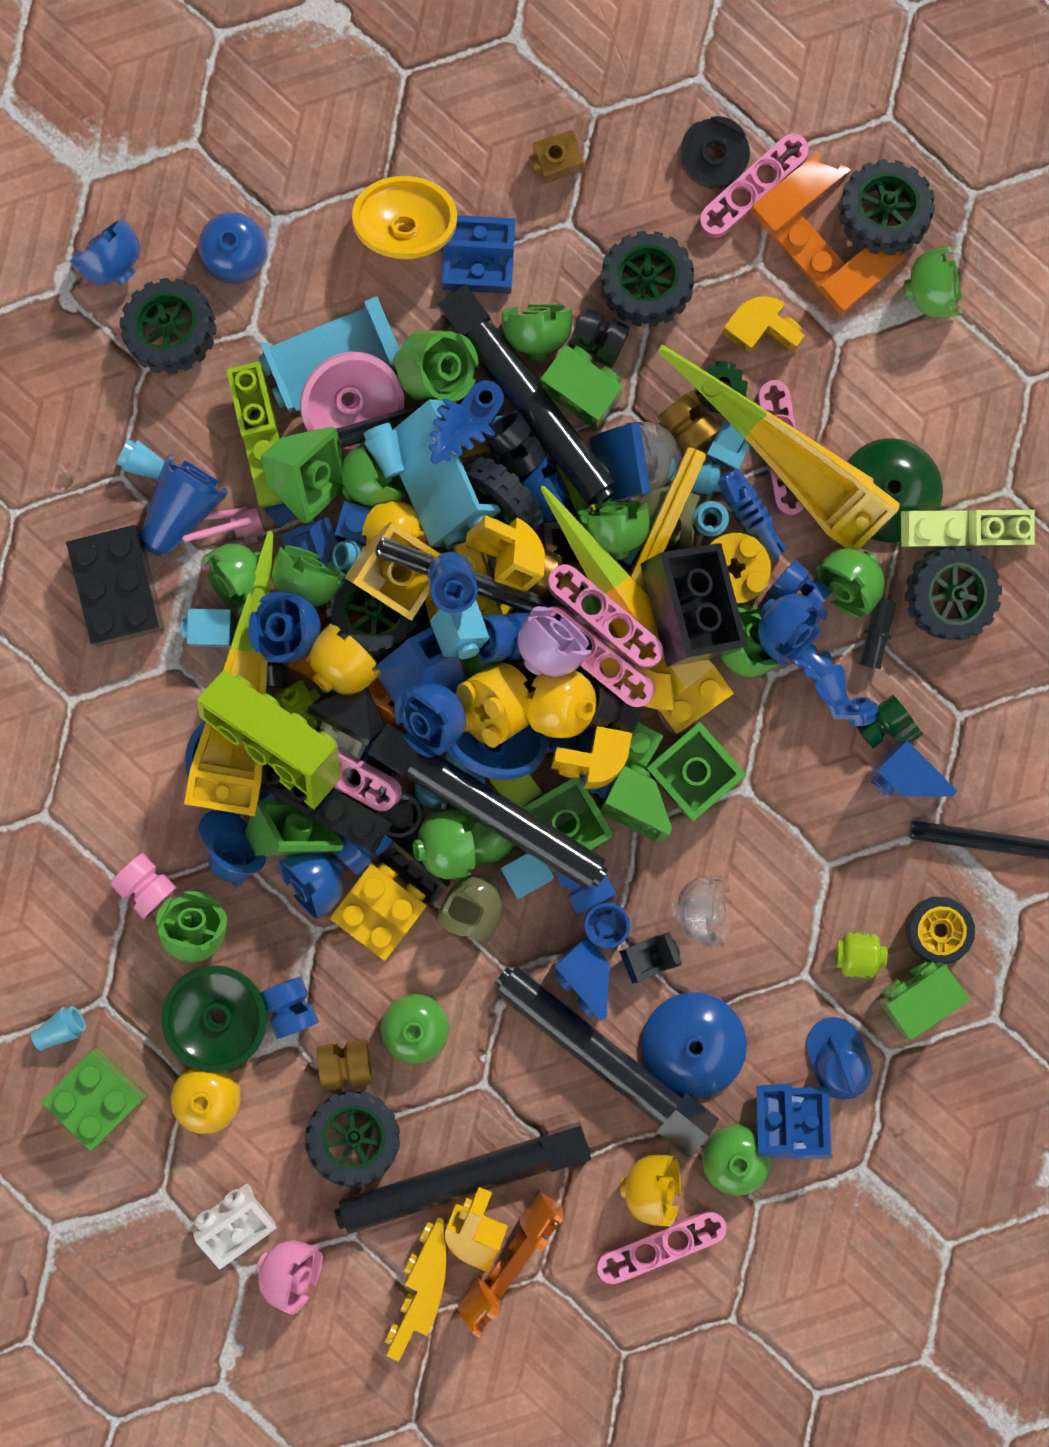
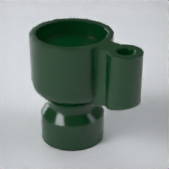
M893 694L878 705L876 720L873 723L856 726L859 733L872 749L882 743L883 737L887 734L893 736L899 742L908 741L910 744L923 735L910 714Z

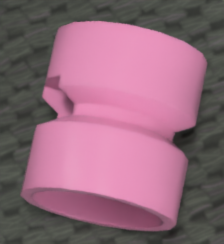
M141 853L114 877L110 885L122 898L130 897L132 899L130 906L144 920L155 912L176 891L177 887L164 874L157 875L155 873L157 866L144 853Z

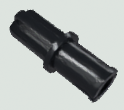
M881 598L874 607L869 628L864 630L867 636L862 657L859 661L860 665L881 669L887 639L891 640L892 638L889 635L896 607L895 602Z

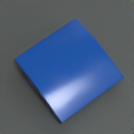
M457 215L455 233L444 246L442 290L456 291L466 284L472 292L511 294L516 218Z
M640 423L622 425L589 438L591 451L616 482V486L613 489L615 494L607 502L632 500L631 498L651 493Z
M792 1084L756 1086L759 1156L788 1159H833L830 1090L828 1086L793 1088Z

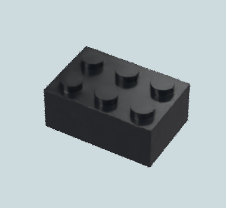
M135 525L66 541L90 643L97 647L165 630L146 549L142 546L144 541L140 538L141 529Z
M721 543L662 552L640 564L659 639L662 644L666 667L727 656L748 646Z

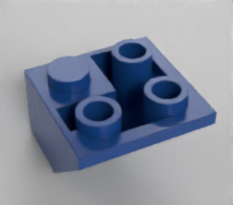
M432 627L406 640L374 667V670H380L381 674L378 678L394 705L401 694L423 683L441 684L456 695L457 686L466 681L459 657H443Z
M585 935L554 962L557 971L553 974L567 992L573 988L580 997L576 1000L577 1004L590 1019L596 1015L602 1021L607 1017L610 964Z

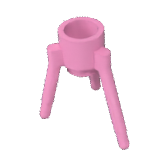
M247 506L233 510L211 512L204 520L231 518V522L184 535L182 540L188 542L234 530L236 538L244 537L243 540L236 544L246 547L258 543L256 536L264 534L257 508L247 509ZM208 563L207 565H205L204 567H203V565H202V569H203V570H208V569H210L209 563Z

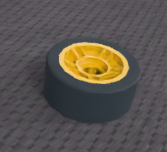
M931 897L920 901L911 910L906 921L905 935L910 948L919 957L934 963L949 964L961 959L970 950L975 939V924L971 913L961 903L947 897ZM937 924H945L944 928L945 932H947L945 936L935 935L934 928Z

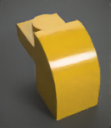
M767 296L756 297L743 303L724 326L721 333L748 354H750L765 332L793 353L805 337L800 332L802 327L788 316H785L784 319L779 316L785 303L777 298Z
M485 515L466 533V545L496 558L494 581L527 592L544 577L545 552L542 542L535 531L521 519L516 518L509 525H506L499 520Z
M597 726L593 733L590 753L557 747L553 755L551 768L559 770V774L566 777L579 778L580 774L586 775L584 789L602 788L614 781L623 769L629 755L632 733Z
M479 1187L473 1200L466 1198L463 1206L455 1205L445 1230V1241L457 1258L489 1273L508 1226L484 1216L492 1192Z

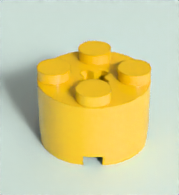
M730 533L720 536L711 544H722L727 567L730 566L731 562H735L737 567H742L743 571L738 574V579H734L732 573H729L737 606L745 605L755 599L765 589L769 581L771 563L768 553L754 537L741 533Z
M503 662L496 663L457 686L456 696L461 700L465 711L466 727L464 732H470L477 740L491 748L503 743L530 724L527 718V699H533L534 691L528 692L523 684L527 679L517 668Z

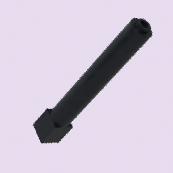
M464 284L438 303L437 306L441 316L455 333L462 334L471 341L476 350L478 362L491 379L501 388L504 396L514 409L523 416L531 431L588 505L596 503L598 506H601L609 501L615 494L613 489L616 486V482L491 321L490 315L467 285Z
M386 723L369 750V755L425 788L586 890H588L591 884L595 887L599 886L608 871L603 866L606 859L446 759L438 756V754L433 757H425L416 752L404 739V733Z
M518 966L513 971L508 967L504 969L494 982L499 987L495 994L659 1124L657 1133L689 1158L708 1139L719 1118L689 1094L685 1093L682 1097L676 1094Z
M579 1121L542 1133L539 1137L341 1199L339 1200V1208L334 1209L339 1229L346 1228L348 1234H352L475 1195L479 1187L490 1190L540 1173L554 1172L592 1160L581 1122Z

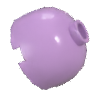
M537 606L527 615L519 630L517 643L519 651L525 659L524 665L536 675L544 674L552 677H562L575 671L591 653V650H585L589 645L588 639L580 629L564 616L558 621L550 616L553 610Z

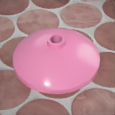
M345 352L323 361L307 378L300 398L301 418L307 431L326 427H335L337 429L404 409L403 388L395 372L383 360L363 352ZM347 392H351V400L343 402L342 396ZM358 444L341 448L342 455H348Z

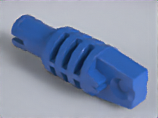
M738 468L730 470L717 481L729 508L734 510L733 514L736 518H739V524L744 526V532L749 536H753L762 544L768 553L770 561L776 559L787 548L771 525L773 517L770 513L766 512L768 509L764 504H761V498L756 496V490Z

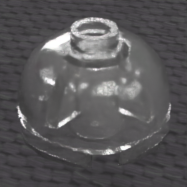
M630 422L640 423L650 490L664 486L673 478L681 458V451L676 440L667 428L656 422Z
M706 876L690 881L680 891L678 901L672 903L671 914L673 922H678L679 929L684 937L697 945L723 947L724 943L721 940H728L731 927V902L725 903L723 892H729V887L722 876Z

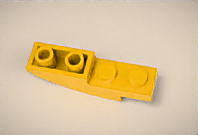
M437 1216L434 1224L427 1222L418 1240L424 1243L418 1256L413 1253L411 1254L403 1270V1273L408 1275L405 1286L416 1292L415 1294L408 1292L400 1308V1311L405 1313L399 1326L394 1323L392 1324L384 1340V1343L389 1345L386 1356L398 1362L414 1330L428 1336L441 1301L446 1276L447 1243L445 1241V1221Z

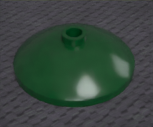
M896 438L879 439L862 446L848 459L847 462L873 478V483L900 503L898 511L870 539L885 543L901 542V511H939L943 497V484L939 469L930 455L914 443ZM889 482L898 483L900 487L898 493L893 494L888 490Z
M212 965L188 972L172 986L163 1004L161 1021L163 1034L168 1046L182 1062L201 1071L222 1072L240 1066L255 1054L264 1039L268 1016L261 992L251 979L233 968ZM216 1010L222 1011L225 1015V1019L221 1023L215 1021L213 1017Z

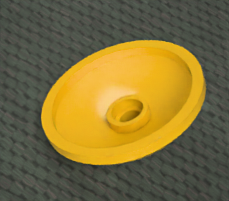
M394 176L371 184L359 194L352 209V223L358 238L371 250L391 258L414 259L430 255L450 241L457 226V209L451 196L439 185L419 177Z

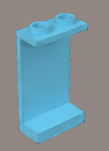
M377 296L364 301L365 308L270 347L267 342L261 344L264 355L259 356V360L266 376L273 374L278 386L273 388L272 391L280 408L286 406L290 414L300 411L301 393L307 378L319 364L337 354L345 352L368 353L383 360L393 371L397 370L394 367L393 358L395 353L399 351V347Z
M429 399L393 429L397 430L402 464L405 472L401 473L400 477L430 547L454 549L456 545L466 542V533L485 515L492 518L501 510L498 505L479 504L459 456L451 453V460L449 462L444 460L438 464L431 462L432 452L428 446L436 444V442L431 439L430 433L432 431H440L433 425V421L435 419L445 421L437 412V408L450 409L441 400Z

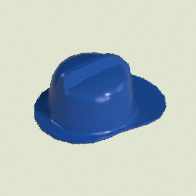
M212 810L204 814L199 821L198 828L201 840L209 852V866L217 877L230 881L235 887H238L251 874L260 871L264 867L266 856L255 855L245 835L247 823L235 813Z
M830 1017L817 1022L808 1033L806 1046L810 1062L820 1086H828L830 1096L841 1100L856 1098L864 1093L870 1085L873 1074L871 1061L861 1035L856 1027L846 1019Z

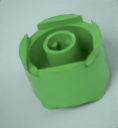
M423 330L412 334L405 340L400 350L395 353L393 364L397 369L398 378L403 389L413 399L428 401L429 399L458 401L464 398L475 384L476 379H473L475 367H478V356L471 341L462 334L452 331Z

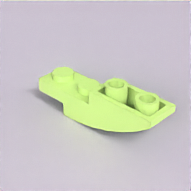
M1035 510L901 511V547L1035 545Z

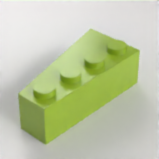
M223 670L196 699L201 719L235 746L242 742L248 755L259 766L263 767V765L268 763L273 767L276 774L280 777L279 782L289 790L294 785L307 795L304 802L312 809L319 805L341 779L336 741L329 734L322 731L319 733L311 728L307 721L299 714L294 712L290 714L281 708L276 699L269 694L262 695L254 690L244 677L240 675L233 676L226 670Z

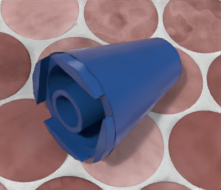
M168 455L163 463L140 534V538L144 541L142 546L157 556H161L162 553L171 554L183 541L182 537L190 534L228 494V490L225 487L221 491L216 488L219 481L186 460L182 466L174 463L176 456Z

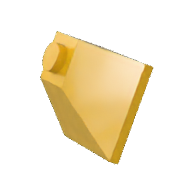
M389 522L362 549L344 578L412 621L430 593L427 576L378 558L375 553L378 542L381 538L385 537L436 557L440 554L394 523Z

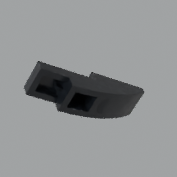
M268 763L263 765V779L261 783L263 790L375 854L391 827V822L334 789L326 795L315 809H312L304 802L307 798L305 793L295 785L289 790L279 782L280 777L276 774L273 767Z

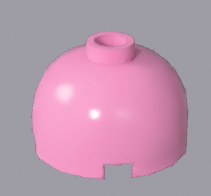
M288 1240L274 1246L268 1253L265 1252L260 1257L257 1264V1272H259L258 1284L261 1295L266 1302L291 1315L299 1312L310 1298L304 1295L309 1283L315 1287L319 1280L323 1255L317 1251L319 1250L318 1248L301 1241Z

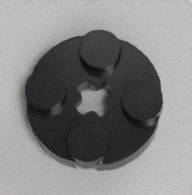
M714 116L710 119L694 123L685 133L681 143V167L695 183L701 186L719 189L728 187L744 173L750 159V146L745 137L744 130L735 121L722 116ZM718 144L722 146L721 153L725 156L722 159L717 158L713 161L709 159V153L705 149L707 147L713 148Z

